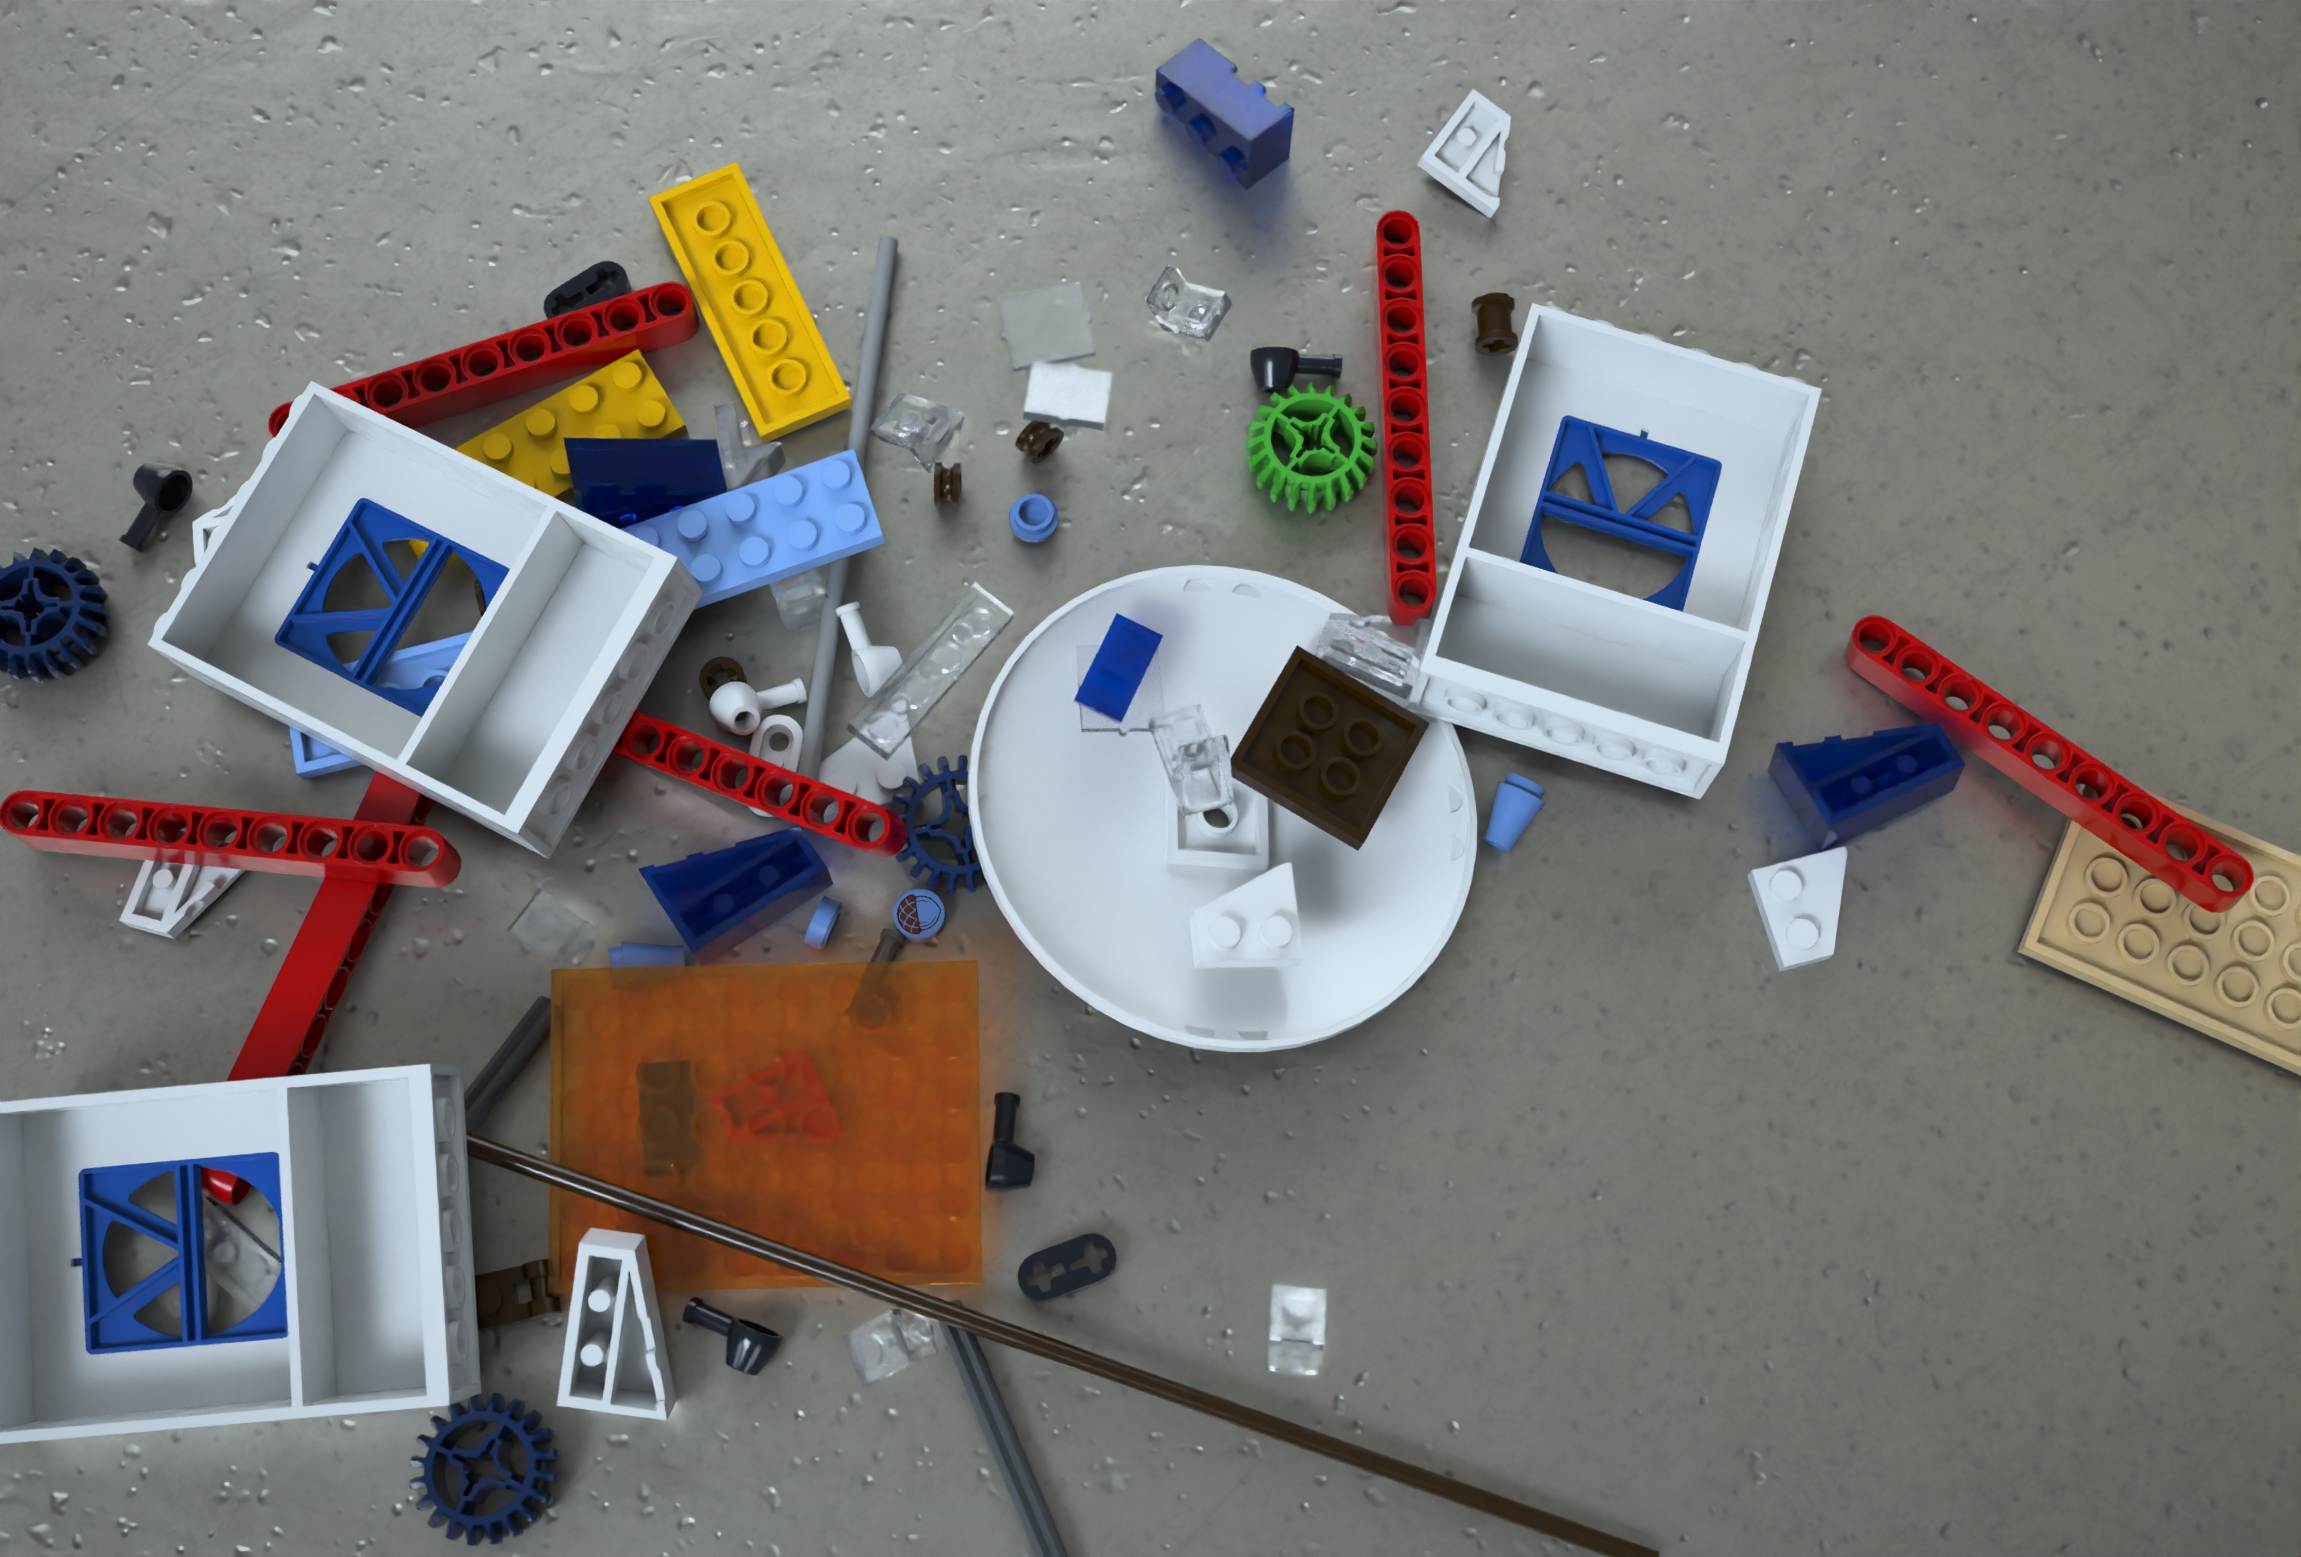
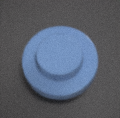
M1028 494L1019 498L1013 504L1009 515L1010 526L1015 535L1020 539L1033 543L1041 542L1050 538L1055 533L1059 524V513L1056 505L1049 498L1040 494Z

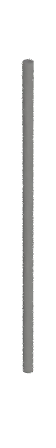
M883 236L879 239L847 451L855 450L863 474L898 248V240L890 236ZM851 555L830 562L798 767V774L816 781L819 773L841 627V618L837 617L835 609L844 606ZM790 823V827L793 829L808 830L793 823Z

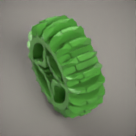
M1312 381L1307 385L1306 393L1302 394L1292 384L1287 389V399L1274 392L1270 397V407L1260 405L1256 410V419L1258 421H1251L1248 425L1247 435H1249L1250 439L1245 442V453L1251 456V458L1248 459L1247 468L1250 473L1258 474L1256 485L1259 489L1272 486L1270 499H1272L1273 503L1280 500L1283 496L1288 497V508L1290 511L1295 509L1298 501L1307 502V511L1312 514L1316 510L1317 502L1322 501L1324 506L1331 512L1336 505V496L1349 503L1353 499V488L1362 491L1367 484L1366 475L1374 472L1376 461L1372 457L1377 454L1378 450L1377 440L1372 439L1375 432L1373 422H1363L1366 417L1364 406L1350 409L1352 404L1350 393L1342 396L1339 400L1334 398L1335 389L1332 384L1325 389V394L1316 393V387ZM1302 420H1314V421H1311V422H1303ZM1335 429L1343 435L1348 443L1351 453L1349 459L1340 453V447L1332 441ZM1274 437L1282 441V448L1290 453L1287 467L1279 461L1274 453L1271 444ZM1321 440L1319 450H1316L1315 446ZM1304 445H1306L1307 449H1309V445H1315L1313 451L1306 450L1302 455ZM1311 473H1319V474H1321L1322 476H1306V475L1311 474Z

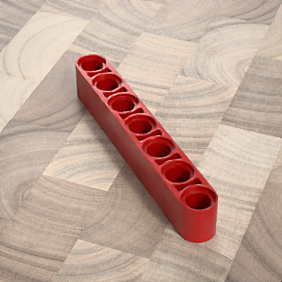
M636 710L611 751L876 857L887 858L894 856L901 851L906 843L908 833L903 819L876 803ZM660 734L659 746L649 754L650 741L654 736ZM703 750V763L698 769L692 771L693 758ZM748 767L747 781L740 788L736 789V776L742 769ZM792 784V798L787 804L780 806L779 798L781 792L785 787ZM833 802H838V815L832 822L825 824V810ZM883 819L885 825L883 834L878 840L871 842L869 839L871 826L877 820Z

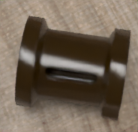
M1488 293L1475 298L1471 303L1472 313L1477 316L1479 334L1475 339V350L1482 355H1503L1514 351L1518 346V336L1512 332L1511 312L1515 308L1514 298L1506 293Z

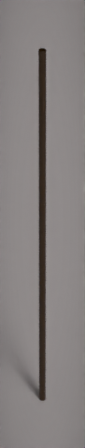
M466 1132L467 1156L1606 1557H1659V1551Z

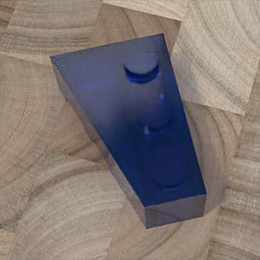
M1198 38L1156 69L1155 98L1166 114H1174L1185 125L1186 132L1194 144L1198 147L1205 146L1215 157L1219 169L1228 179L1233 180L1235 178L1245 190H1248L1289 159L1294 108L1286 102H1283L1278 107L1262 96L1266 93L1264 85L1257 80L1249 85L1234 75L1238 71L1237 65L1201 38Z
M563 437L574 508L618 529L728 492L716 440Z
M1932 723L1873 731L1872 736L1842 739L1841 735L1825 737L1823 742L1802 745H1793V741L1776 743L1768 772L1818 850L1823 852L1952 792L1966 763L1940 725Z
M800 826L737 842L734 847L708 854L699 852L686 856L687 859L658 867L650 865L638 869L701 968L833 885L828 868Z

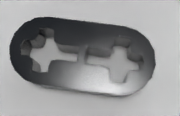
M601 261L558 286L547 295L544 301V312L547 319L563 315L564 313L561 314L559 308L566 304L569 308L576 311L631 293L632 287L625 269L618 263ZM606 279L616 285V289L610 293L607 289L601 288L600 285Z
M1090 1233L1033 1253L1025 1258L1019 1267V1287L1024 1296L1029 1300L1043 1304L1101 1284L1109 1279L1115 1270L1117 1262L1115 1248L1111 1241L1103 1235ZM1089 1245H1093L1096 1252L1105 1251L1108 1255L1107 1258L1101 1261L1102 1270L1098 1273H1092L1089 1266H1083L1072 1271L1069 1266L1070 1263L1081 1260L1084 1257L1083 1248ZM1037 1264H1043L1046 1271L1062 1266L1065 1269L1066 1273L1050 1280L1051 1289L1047 1292H1041L1038 1285L1029 1287L1027 1284V1279L1034 1276L1033 1267Z

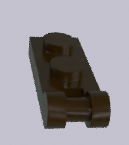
M541 1259L525 1263L521 1266L474 1275L478 1333L562 1314L559 1296H554L551 1278L556 1277L554 1259ZM530 1284L532 1300L519 1304L517 1286Z

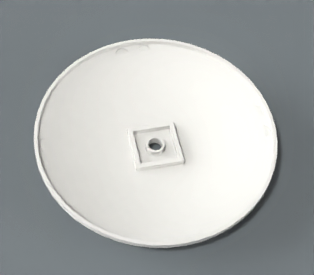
M1188 565L1164 567L1130 574L1101 584L1075 597L1049 615L1028 634L1006 661L985 701L971 746L967 785L969 818L974 846L989 888L1001 912L1018 938L1039 963L1058 981L1095 1009L1138 1031L1162 1040L1193 1048L1223 1052L1282 1050L1322 1041L1360 1025L1386 1009L1409 990L1434 962L1454 930L1463 911L1472 882L1477 852V812L1474 787L1466 756L1455 728L1450 722L1408 710L1430 724L1367 839L1358 851L1223 772L1297 645L1407 709L1418 673L1415 666L1383 634L1351 610L1319 592L1292 581L1239 568ZM1210 807L1222 810L1228 818V826L1215 828L1209 825L1204 818L1203 810ZM1283 863H1292L1303 951L1302 962L1298 966L1195 968L1189 920L1193 911Z

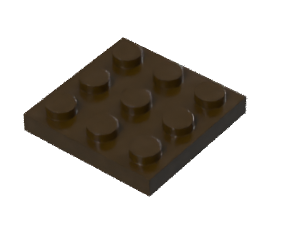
M1297 645L1223 772L1358 851L1367 839L1430 723Z

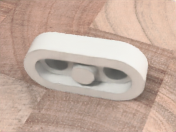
M772 715L763 719L758 728L753 732L749 755L798 773L803 741V732L800 725L794 719L785 715ZM778 739L788 740L789 745L785 750L778 752L771 749L774 741ZM748 767L745 768L742 785L747 781ZM792 784L785 787L781 792L779 798L780 806H784L792 798ZM748 806L750 810H752L757 815L763 817H774L770 814H767L765 812Z

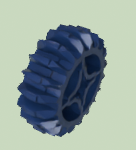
M34 547L29 560L22 553L14 552L12 565L7 567L4 563H0V673H9L14 679L23 682L30 676L34 681L44 683L49 671L56 678L64 679L65 666L68 664L75 668L83 669L82 660L79 657L85 651L88 654L98 655L97 647L92 644L94 638L108 637L107 630L100 623L112 618L110 610L103 605L109 598L107 592L99 586L101 584L99 577L92 570L86 569V565L80 559L73 556L68 558L63 552L56 549L47 555L42 549ZM53 585L69 587L72 592L73 601L64 602L60 597H57L52 592ZM6 629H15L25 638V647L10 645L6 637Z
M966 755L959 756L957 770L950 771L949 763L945 756L939 757L937 760L939 774L933 775L928 765L925 763L921 764L918 767V771L924 782L920 785L915 779L906 776L902 784L912 794L911 797L894 794L892 798L894 805L905 810L904 814H895L903 819L908 833L906 839L907 848L896 855V861L901 864L907 862L912 857L917 861L909 872V877L912 879L918 878L924 869L931 872L926 885L930 890H934L937 886L939 876L948 878L946 892L950 895H954L956 892L957 879H964L965 888L968 893L976 892L977 882L975 876L978 874L981 875L983 881L988 885L980 861L975 863L973 861L971 824L966 826L963 832V849L961 848L959 837L952 836L953 830L948 834L944 828H941L942 825L949 822L952 810L951 801L955 813H961V819L966 816L970 822L969 809L963 803L960 793L956 788V785L968 786V771H966L968 759ZM940 788L943 813L939 817L927 821L926 824L914 826V814L920 802L930 792ZM941 840L951 846L954 856L957 858L958 866L947 865L935 860L925 852L919 841Z
M493 1393L486 1408L482 1396L477 1394L468 1400V1413L457 1402L448 1405V1412L452 1419L451 1422L437 1415L430 1419L432 1427L438 1431L435 1438L420 1434L417 1438V1443L429 1449L426 1458L421 1456L411 1457L410 1465L424 1468V1476L411 1479L409 1484L411 1489H427L428 1493L419 1498L415 1506L420 1511L437 1507L431 1514L428 1525L431 1528L438 1529L449 1521L445 1535L447 1539L457 1541L466 1530L467 1545L479 1546L484 1532H486L489 1543L491 1545H499L504 1537L503 1525L513 1537H520L524 1534L519 1517L523 1516L532 1523H538L542 1516L533 1506L534 1502L538 1500L547 1504L553 1503L555 1496L550 1492L543 1491L542 1488L545 1480L550 1482H559L561 1480V1473L546 1470V1463L560 1459L561 1451L556 1448L543 1450L542 1446L553 1439L555 1432L549 1427L534 1432L540 1424L543 1415L539 1411L533 1410L522 1418L525 1410V1402L523 1400L514 1398L505 1409L504 1395ZM499 1423L494 1434H487L481 1445L475 1449L467 1450L455 1445L464 1434L473 1428L484 1424ZM513 1433L519 1437L525 1449L527 1458L525 1478L514 1471L510 1465L509 1456L514 1445L510 1442ZM493 1457L495 1460L489 1464L495 1465V1472L507 1478V1480L495 1477H482L478 1481L477 1478L482 1474L476 1473V1466L466 1462L465 1458L475 1461H490ZM447 1462L458 1468L461 1474L462 1482L457 1493L461 1499L458 1505L453 1501L447 1489L445 1479ZM504 1488L517 1493L516 1497L501 1510L485 1516H472L478 1503L484 1504L488 1496L496 1489Z

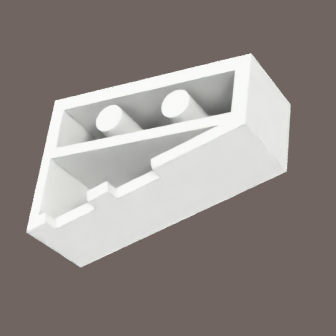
M590 1227L579 1242L557 1406L668 1420L676 1403V1396L645 1235Z

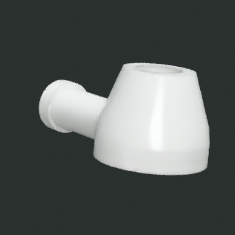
M857 601L835 609L837 617L841 618L852 648V664L858 683L866 697L870 698L889 689L904 677L905 670L896 647L872 646L859 611L861 607Z
M800 678L792 679L791 683L760 692H755L751 686L743 682H729L714 692L710 699L709 712L716 725L725 732L736 735H748L758 728L762 712L794 702H798V704L807 702V696ZM748 711L746 718L741 721H735L736 716L740 712Z

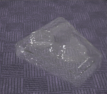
M1331 612L1323 627L1314 655L1348 675L1407 699L1414 687L1433 621L1417 618L1414 626L1391 625L1390 616L1371 615L1369 617H1358L1354 614Z

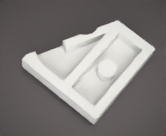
M904 705L895 707L822 761L819 766L817 781L876 803L886 809L897 807L892 803L894 794H902L910 798L912 794L903 786V779L909 776L919 784L920 781ZM833 802L825 810V822L834 820L838 815V802Z
M179 831L176 834L174 842L179 840L185 834V832ZM224 842L223 847L230 843ZM144 860L119 921L128 927L175 939L245 870Z
M1283 863L1194 910L1189 917L1195 968L1298 966L1303 960L1292 863Z

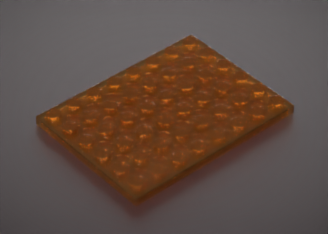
M978 960L551 969L549 1161L900 1285L982 1284ZM549 1184L548 1293H572L579 1242L590 1227L645 1235L655 1291L839 1287Z

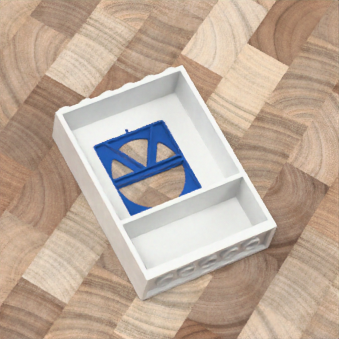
M1532 303L1513 358L1407 709L1701 799L1725 764L1822 389L1807 385L1806 382L1799 378L1780 377L1760 371L1757 367L1748 363H1733L1716 358L1701 349H1686L1669 344L1651 334L1639 335L1615 328L1614 325L1604 320H1589L1568 314L1564 309L1557 306H1542ZM1626 454L1639 457L1659 467L1667 474V477L1625 514L1619 513L1602 455ZM1582 463L1595 505L1549 491L1564 472L1575 464ZM1682 493L1690 510L1693 532L1688 534L1647 520L1675 495ZM1542 514L1687 557V560L1679 574L1665 588L1649 597L1638 599L1560 575L1550 562L1543 544L1541 517Z
M311 381L304 393L299 395L292 403L289 417L278 435L266 445L262 460L250 480L246 481L239 488L234 506L224 522L212 532L208 541V547L196 567L185 575L181 584V591L168 612L164 613L157 620L153 636L147 645L192 677L550 859L703 591L678 557ZM396 540L430 542L407 582L404 583L384 550L383 544ZM362 553L393 605L387 609L324 613L326 598L333 581L347 563ZM455 553L469 565L478 578L485 597L486 611L447 677L435 684L417 689L398 690L373 685L451 554ZM377 630L352 673L337 659L327 639L328 635L332 633Z
M421 1064L0 1102V1444L448 1406L481 1393L461 1064ZM201 1167L226 1171L252 1184L270 1202L279 1219L281 1271L270 1295L244 1321L227 1330L209 1335ZM175 1171L177 1225L133 1204L130 1201V1196L150 1180L165 1173ZM114 1220L178 1250L176 1258L120 1297H116L111 1288L105 1266L106 1240ZM180 1282L182 1336L160 1332L135 1318V1313Z

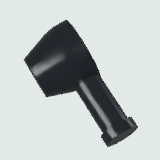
M1261 347L1250 352V365L1260 393L1273 395L1274 392L1286 394L1296 374L1331 376V378L1339 379L1342 372L1341 354H1333L1332 356L1299 354L1297 350L1287 347Z
M145 463L138 468L133 478V486L145 504L125 535L122 534L119 541L142 553L145 548L143 545L162 515H173L185 506L192 493L193 481L188 472L177 466Z
M1000 1092L994 1095L996 1110L993 1138L986 1164L985 1191L996 1193L1028 1188L1032 1182L1035 1154L1013 1143L1017 1107L1020 1106L1021 1099L1019 1095L1014 1093Z
M696 1296L690 1299L683 1313L684 1322L690 1325L695 1323L726 1337L725 1363L746 1374L757 1376L775 1356L783 1340V1336L758 1323L724 1313L705 1304L702 1299Z

